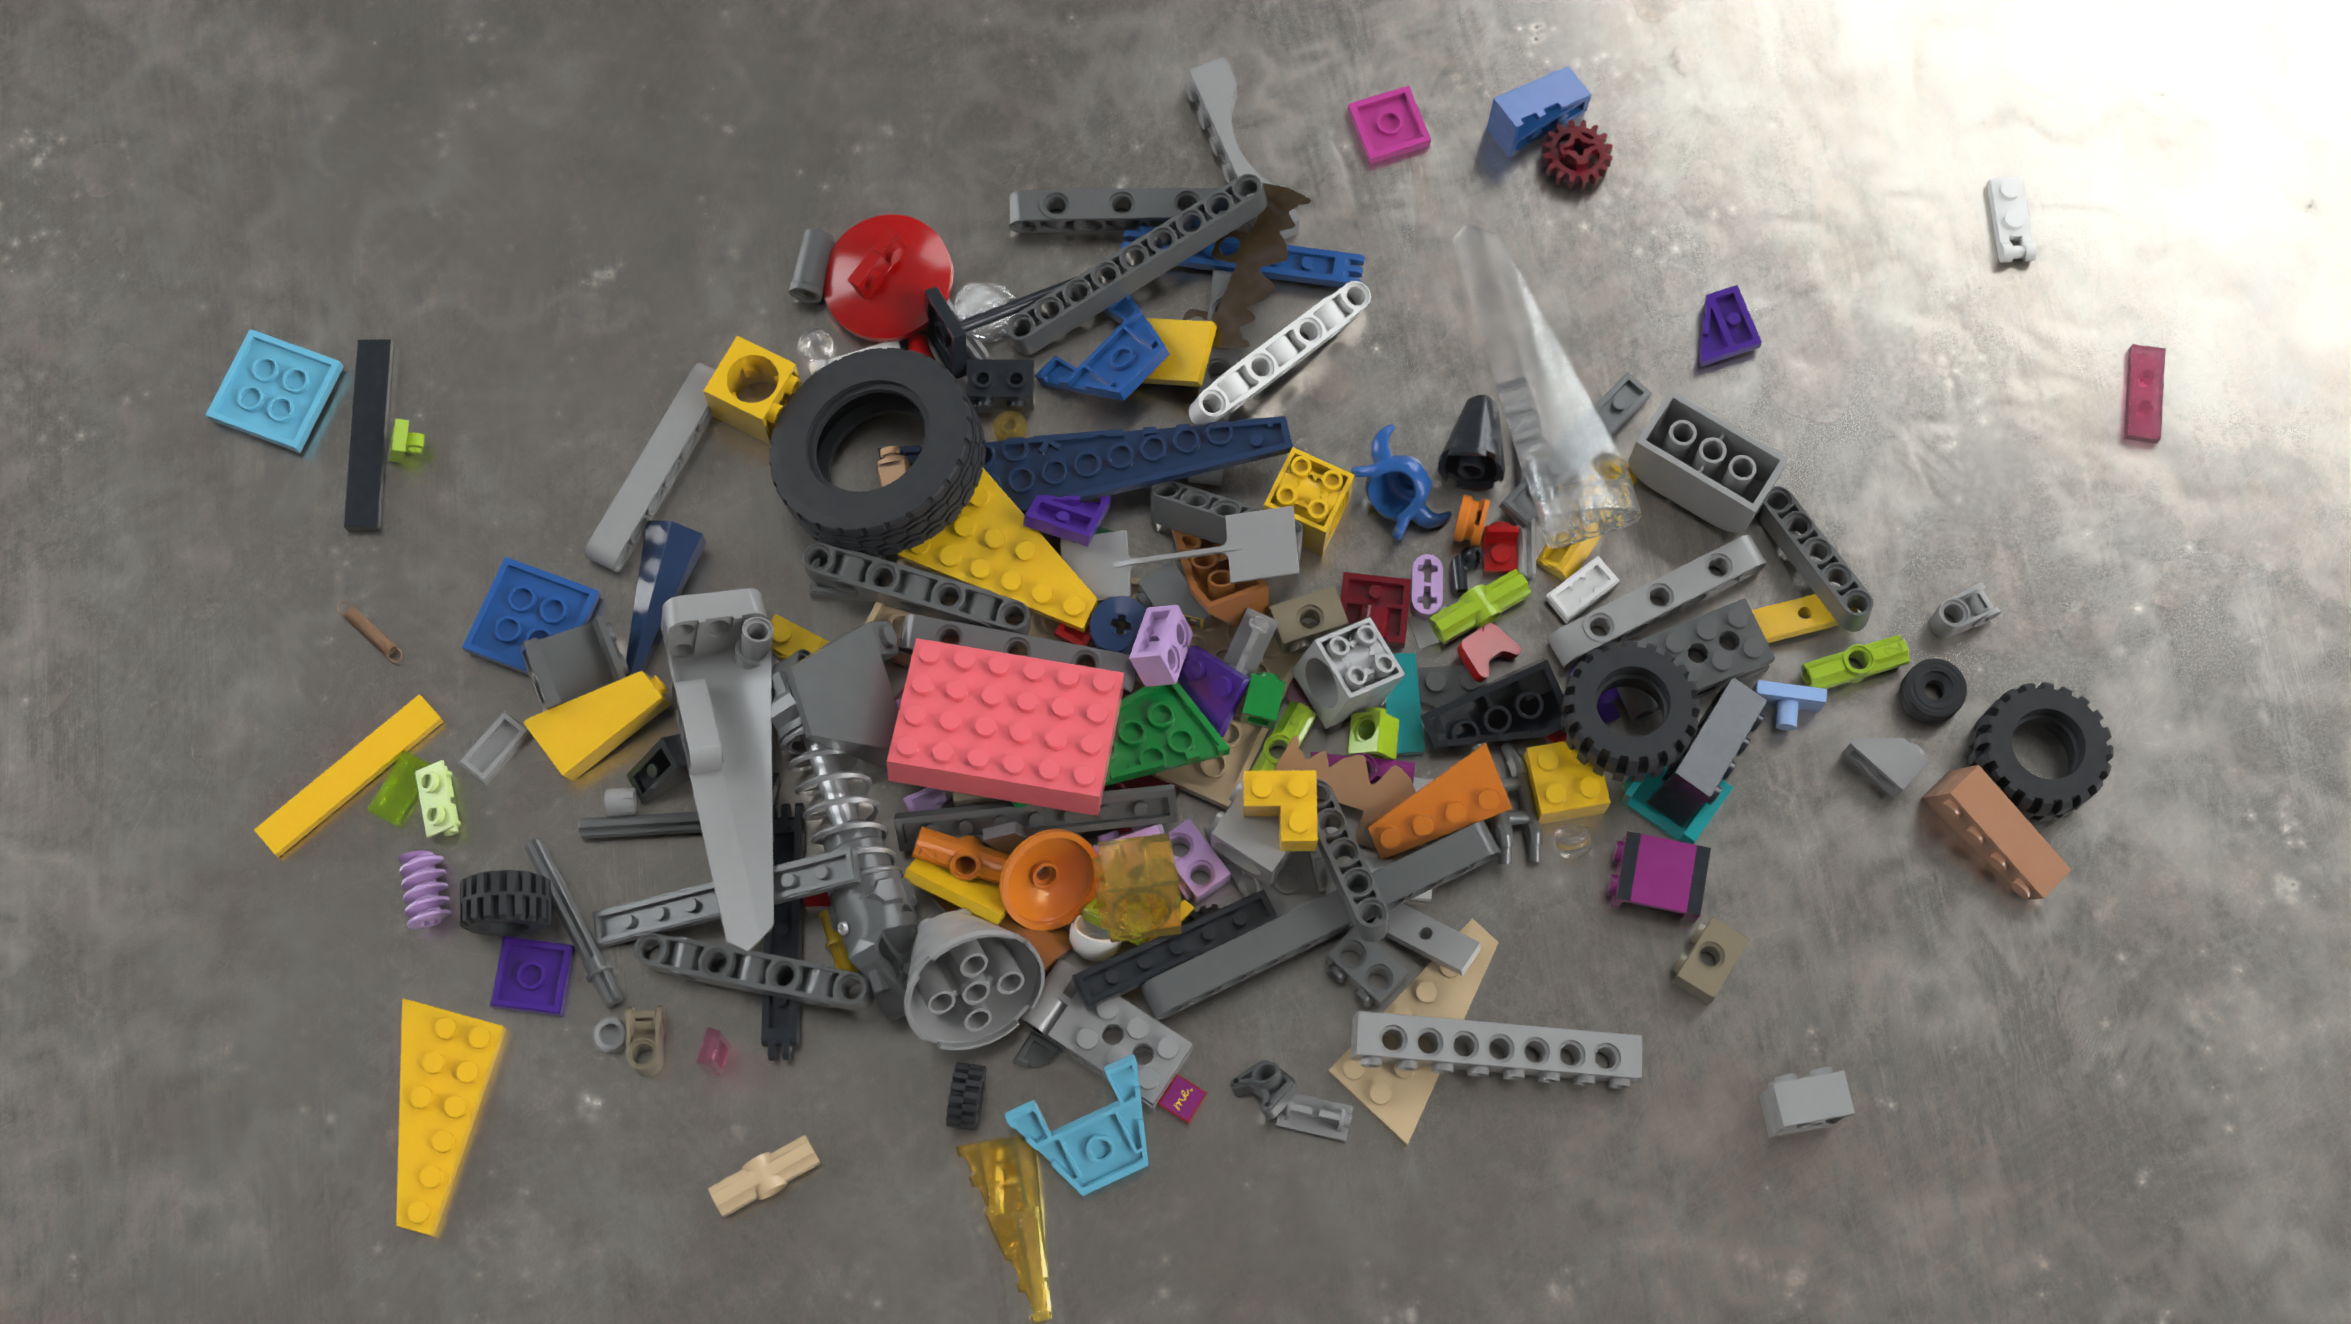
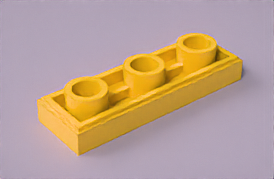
M1816 594L1752 610L1768 643L1839 625ZM1849 608L1851 611L1858 613L1856 608Z

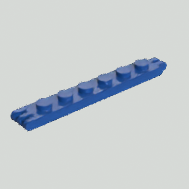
M1138 226L1137 231L1125 230L1123 232V239L1129 242H1122L1121 249L1156 227ZM1227 237L1220 245L1221 253L1224 255L1234 254L1240 246L1238 238ZM1214 242L1177 266L1234 272L1237 264L1214 259L1212 257V250L1216 243ZM1170 245L1163 246L1161 249H1166ZM1287 245V260L1266 265L1260 269L1265 277L1271 279L1342 288L1351 281L1361 282L1358 278L1362 277L1363 268L1359 266L1364 265L1365 257L1354 253Z

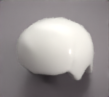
M1078 915L1074 923H1071L1069 940L1074 952L1084 959L1094 962L1105 961L1118 952L1123 938L1084 920L1081 915Z

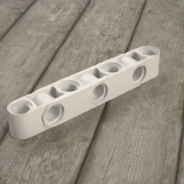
M1359 281L1347 283L1223 373L1209 387L1203 390L1190 405L1189 417L1196 426L1209 425L1211 422L1219 421L1228 413H1232L1338 334L1370 303L1371 293L1368 287ZM1347 297L1352 298L1356 305L1350 303ZM1300 331L1304 332L1308 336L1309 340L1304 339L1301 336ZM1252 367L1257 368L1261 372L1262 376L1256 375L1253 372ZM1203 403L1209 404L1214 413L1206 411Z

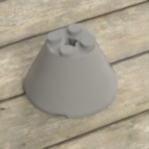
M967 909L942 913L934 918H926L917 926L918 933L913 945L904 999V1010L910 1027L922 1041L926 1039L944 1050H968L982 1047L999 1040L1020 1025L1017 1020L1029 1007L1034 1009L1044 987L1045 971L1041 957L1027 939L978 918Z

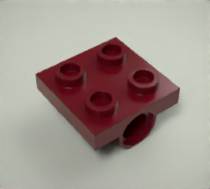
M1343 572L1340 601L1349 622L1348 626L1370 617L1388 646L1404 648L1411 579Z

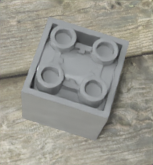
M1370 617L1314 640L1291 671L1326 729L1351 718V713L1365 712L1368 707L1381 705L1405 676V673Z
M1239 782L1229 798L1231 803L1227 812L1220 811L1210 825L1212 830L1209 835L1212 838L1211 847L1216 854L1270 888L1294 851H1280L1279 816H1243V783Z

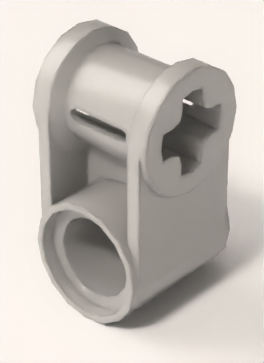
M1982 582L1945 600L1932 614L1929 625L1933 633L1940 638H1951L1972 627H1978L1997 617L2001 611L1991 603L1984 591L1986 586ZM1944 613L1951 615L1955 623L1947 621Z

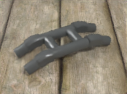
M1507 742L1502 745L1501 750L1507 759V765L1510 768L1512 777L1501 778V781L1506 791H1517L1521 810L1505 811L1493 816L1496 827L1494 829L1496 844L1501 851L1498 855V864H1512L1513 831L1511 825L1525 824L1527 861L1540 862L1543 832L1535 810L1527 776V764L1523 756L1517 751L1514 743ZM1480 743V744L1475 745V746L1472 748V752L1475 751V749L1478 748V747H1479L1480 745H1482L1483 743ZM1493 759V761H1494V763H1495V766H1496V768H1497V771H1498L1497 764H1496L1495 760Z

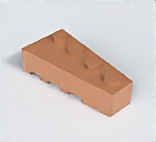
M1979 765L1948 771L1920 798L2011 884L2013 890L2019 896L2027 900L2045 898L2072 870Z

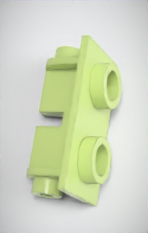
M444 760L415 771L426 837L429 838L441 832H444L445 836L458 834L461 822L458 820L456 804L451 803V799L454 798L451 781L452 772L448 771L447 766L444 765Z

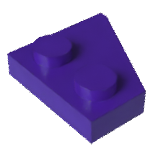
M1037 495L1025 514L1023 526L1088 547L1110 508L1111 497L1100 496L1099 502H1080V496L1055 497L1053 495Z
M1197 645L1190 646L1178 680L1188 696L1219 735L1224 737L1250 678Z

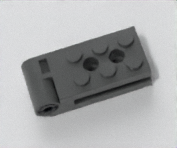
M1746 598L1637 641V647L1646 648L1647 643L1656 645V652L1662 655L1668 651L1676 657L1674 664L1677 667L1684 664L1690 672L1687 681H1695L1698 689L1695 699L1721 690L1732 677L1741 682L1766 672L1770 668L1769 664L1775 660V656ZM1720 644L1729 646L1731 650L1722 648ZM1689 656L1696 657L1700 663L1693 662ZM1633 687L1616 688L1632 722L1645 721L1662 714L1656 701L1644 691Z

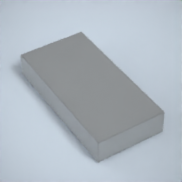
M504 710L458 763L487 786L532 734L526 726Z

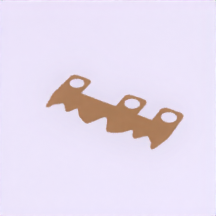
M1297 735L1287 746L1275 769L1316 770V779L1324 780L1331 786L1338 803L1364 810L1355 838L1359 845L1377 850L1375 844L1365 837V827L1416 793L1411 778L1397 765L1391 767L1378 782L1371 784L1364 755L1343 758L1331 767L1328 765L1326 751L1323 750L1313 757L1306 759L1303 752L1299 750V738ZM1459 830L1451 832L1436 839L1441 840L1451 834L1458 832ZM1423 844L1416 846L1413 853L1422 849Z

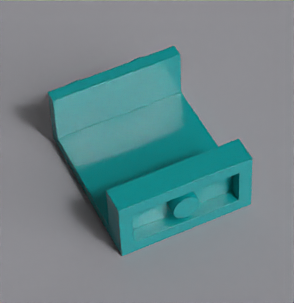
M1665 767L1662 775L1652 778L1650 773L1646 774L1644 781L1633 782L1632 777L1629 776L1621 787L1625 794L1620 802L1673 840L1689 844L1695 843L1734 788L1722 780L1719 783L1722 791L1711 805L1705 802L1680 827L1646 803L1651 794L1664 783L1661 779L1668 770V767Z

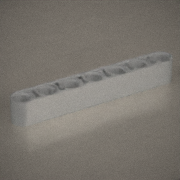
M697 363L693 367L590 538L585 550L586 558L615 572L623 568L643 535L647 521L653 518L713 417L703 390L716 370L702 363Z

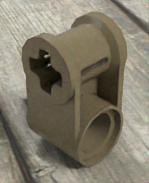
M663 1005L657 1006L656 1009L635 1010L634 1007H627L625 1013L627 1061L640 1076H654L660 1072L664 1063L665 1007ZM646 1050L653 1051V1058L650 1062L644 1065L637 1064V1057L641 1052Z

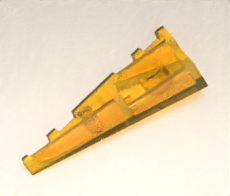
M1021 1133L956 1146L958 1156L965 1157L973 1174L968 1178L972 1187L979 1188L987 1208L983 1212L1005 1262H1012L1019 1278V1281L1015 1283L1019 1293H1026L1034 1311V1314L1030 1316L1032 1322H1042L1050 1319L1051 1308L1036 1150L1026 1141V1138Z

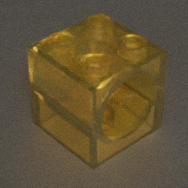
M1169 833L1098 842L1099 857L1092 858L1095 879L1100 878V882L1094 883L1097 904L1104 905V907L1099 908L1101 929L1108 928L1110 942L1182 934L1180 884Z

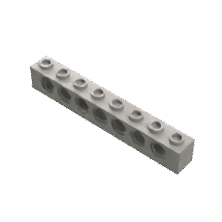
M1358 1011L1352 1017L1351 1060L1360 1061V1066L1368 1068H1380L1382 1063L1396 1064V1069L1403 1071L1418 1070V1066L1432 1067V1072L1439 1074H1451L1453 1069L1467 1070V1075L1474 1077L1489 1076V1072L1503 1073V1078L1510 1080L1524 1079V1075L1538 1076V1081L1545 1083L1560 1082V1078L1573 1079V1084L1592 1086L1595 1085V1081L1608 1082V1087L1626 1089L1630 1088V1084L1642 1078V1035ZM1384 1034H1390L1396 1038L1398 1042L1397 1050H1388L1383 1045L1382 1036ZM1419 1037L1428 1038L1432 1042L1433 1052L1431 1054L1420 1050L1418 1046ZM1455 1040H1461L1466 1043L1469 1049L1468 1056L1463 1057L1455 1052L1453 1047ZM1490 1043H1496L1502 1047L1504 1051L1502 1060L1495 1059L1490 1054ZM1526 1046H1531L1537 1050L1539 1054L1538 1063L1531 1062L1526 1058L1524 1052ZM1561 1049H1566L1572 1053L1574 1057L1573 1066L1563 1063L1560 1058ZM1596 1052H1601L1607 1056L1609 1060L1608 1069H1604L1597 1064L1595 1060Z

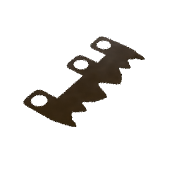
M1262 183L1267 198V205L1264 211L1258 215L1251 233L1233 230L1216 241L1212 250V257L1216 260L1235 263L1237 266L1216 314H1212L1211 321L1217 326L1212 347L1246 348L1250 346L1249 342L1242 338V333L1239 330L1241 326L1254 321L1256 318L1247 308L1264 300L1275 288L1274 284L1261 273L1260 269L1266 265L1287 260V243L1280 234V231L1295 227L1289 212L1297 208L1298 205L1312 202L1308 197L1287 187ZM1231 236L1238 238L1240 246L1234 254L1224 255L1221 253L1220 245L1224 239ZM1190 309L1185 313L1182 320H1189L1192 317L1200 316L1207 321L1208 312Z

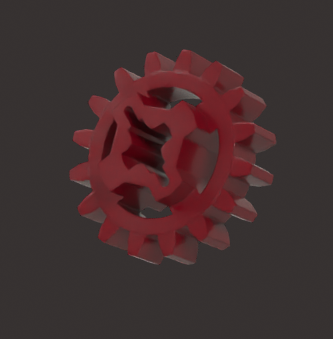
M1569 120L1567 128H1564L1560 123L1557 124L1555 133L1549 131L1546 142L1543 143L1541 163L1542 165H1549L1546 172L1547 176L1556 174V184H1560L1563 180L1568 181V189H1571L1574 183H1579L1580 188L1585 189L1587 181L1595 186L1598 183L1599 176H1606L1608 167H1610L1613 156L1610 155L1613 148L1612 144H1605L1608 135L1606 133L1598 135V125L1596 124L1591 129L1586 128V120H1582L1580 126H1575L1574 121ZM1595 160H1598L1594 166L1588 169V165H1593Z

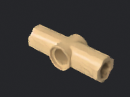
M804 1135L773 1153L766 1152L751 1159L742 1166L741 1171L714 1184L708 1190L721 1215L725 1217L756 1199L763 1200L776 1194L787 1186L788 1181L815 1168L821 1163L807 1136Z

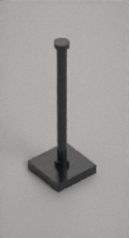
M1073 278L960 321L954 315L937 286L924 290L925 312L927 318L930 319L928 327H926V334L950 373L956 379L966 376L967 332L1020 312Z

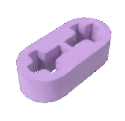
M1425 554L1419 556L1413 563L1411 572V611L1417 618L1429 620L1431 616L1439 613L1443 601V566L1439 558L1434 555ZM1424 565L1430 566V570L1433 571L1430 583L1424 582V572H1422ZM1424 592H1429V600L1431 603H1434L1431 604L1430 609H1424L1423 604L1419 603L1423 600Z

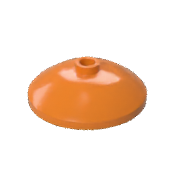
M1050 829L1030 836L1013 850L1002 869L999 892L1005 910L1017 923L1032 930H1054L1073 922L1078 915H1082V910L1094 899L1097 893L1101 876L1098 856L1094 848L1082 836L1069 830ZM1044 867L1043 872L1037 875L1038 871Z

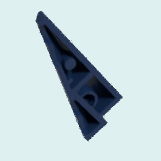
M648 520L646 524L626 655L629 669L626 677L640 671H646L663 638L661 631L663 604L673 597L680 596L706 545L702 533L673 521Z

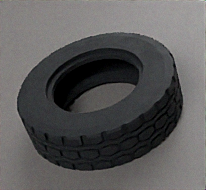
M875 348L864 350L863 352L858 351L844 356L842 359L835 360L821 368L822 370L817 373L815 372L795 391L788 400L786 407L783 408L777 420V425L774 427L770 442L771 448L769 449V465L771 466L770 473L773 484L780 498L798 523L811 537L820 543L857 551L874 557H879L880 555L887 556L900 553L906 549H912L943 531L948 524L950 525L973 496L975 487L978 486L983 472L982 466L985 463L986 453L982 423L957 379L948 369L931 357L901 348ZM888 413L909 414L924 421L925 439L921 452L914 464L897 480L884 487L862 492L844 490L832 484L831 465L835 452L847 434L859 424L870 418Z

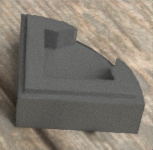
M1031 1031L1015 1056L1013 1063L1024 1068H1040L1056 1060L1062 1053V1049Z

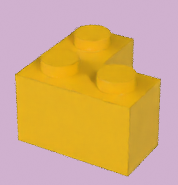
M1316 770L1243 772V816H1279L1280 851H1316L1318 842Z

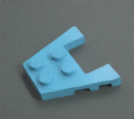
M1134 1053L1104 1067L1108 1080L1118 1098L1117 1101L1053 1131H1050L1035 1099L1005 1113L1007 1123L1013 1129L1016 1128L1035 1150L1044 1155L1051 1162V1166L1082 1196L1149 1165L1138 1067Z

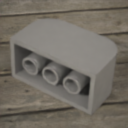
M1670 389L1637 439L1629 457L1628 465L1641 482L1681 507L1722 530L1742 533L1748 528L1790 458Z

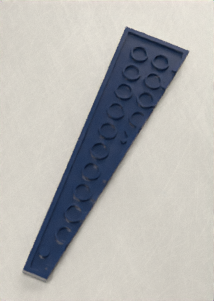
M1286 416L1242 419L1235 422L1217 421L1211 422L1209 425L1198 426L1178 424L1176 427L1160 429L1154 426L1143 427V430L1135 431L1116 429L1040 435L1031 438L1015 437L996 442H987L985 440V463L982 467L1025 515L1037 495H1053L1055 497L1080 496V502L1100 498V496H1110L1290 453L1293 444ZM920 445L899 447L900 455L907 457L911 467L918 458L922 447ZM878 448L879 457H880V460H881V459H883V458H881V455H880V449H882V448Z

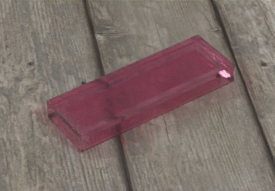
M2132 344L2129 348L2124 439L2155 444L2161 440L2166 348Z

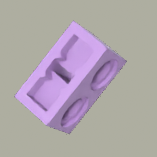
M1178 605L1148 607L1146 609L1129 657L1145 687L1177 683L1193 636V632Z
M1190 818L1163 836L1169 856L1167 859L1157 862V864L1165 873L1169 870L1177 879L1174 885L1186 901L1191 898L1197 906L1230 882V871ZM1181 843L1189 848V852L1183 857H1176L1170 852V848L1175 844ZM1196 871H1204L1210 876V880L1206 884L1198 885L1190 877Z

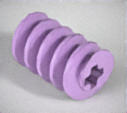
M421 850L400 855L398 861L404 865L400 867L399 871L400 875L405 877L402 880L401 887L407 891L403 895V901L409 905L405 908V915L411 918L407 921L406 926L410 929H423L438 925L442 922V919L452 915L451 910L441 909L440 907L450 902V897L439 896V892L446 890L448 884L437 882L438 878L447 874L446 870L435 868V865L444 862L445 858L434 855L432 852Z

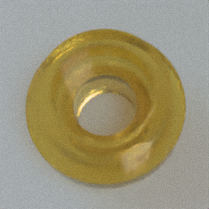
M1005 411L996 417L993 425L994 433L1000 441H1005L1007 438L1024 437L1027 432L1026 420L1016 411ZM1008 422H1013L1016 424V427L1012 430H1007L1004 428V425Z

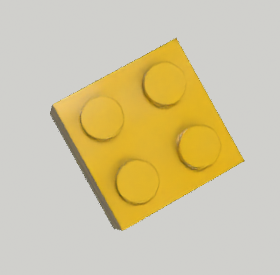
M1566 741L1529 747L1523 755L1527 764V776L1538 822L1541 824L1604 814L1611 803L1604 773L1600 776L1592 772L1594 765L1590 762L1583 765L1577 759L1578 750H1570Z

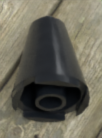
M1477 395L1467 400L1439 457L1438 472L1445 481H1447L1448 477L1457 481L1456 487L1473 491L1489 490L1494 487L1495 482L1500 481L1501 483L1504 480L1506 470L1498 403L1491 397Z

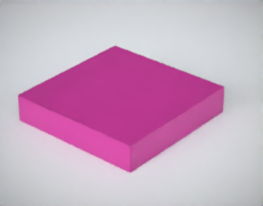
M1409 85L1348 104V112L1369 164L1431 145L1430 135Z

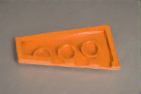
M1486 742L1468 756L1452 765L1433 781L1431 780L1412 796L1403 800L1368 825V830L1381 860L1512 809Z

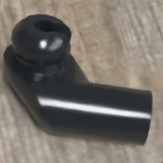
M1466 547L1450 561L1449 570L1452 593L1463 594L1468 591L1467 575L1482 562L1484 557L1479 547Z

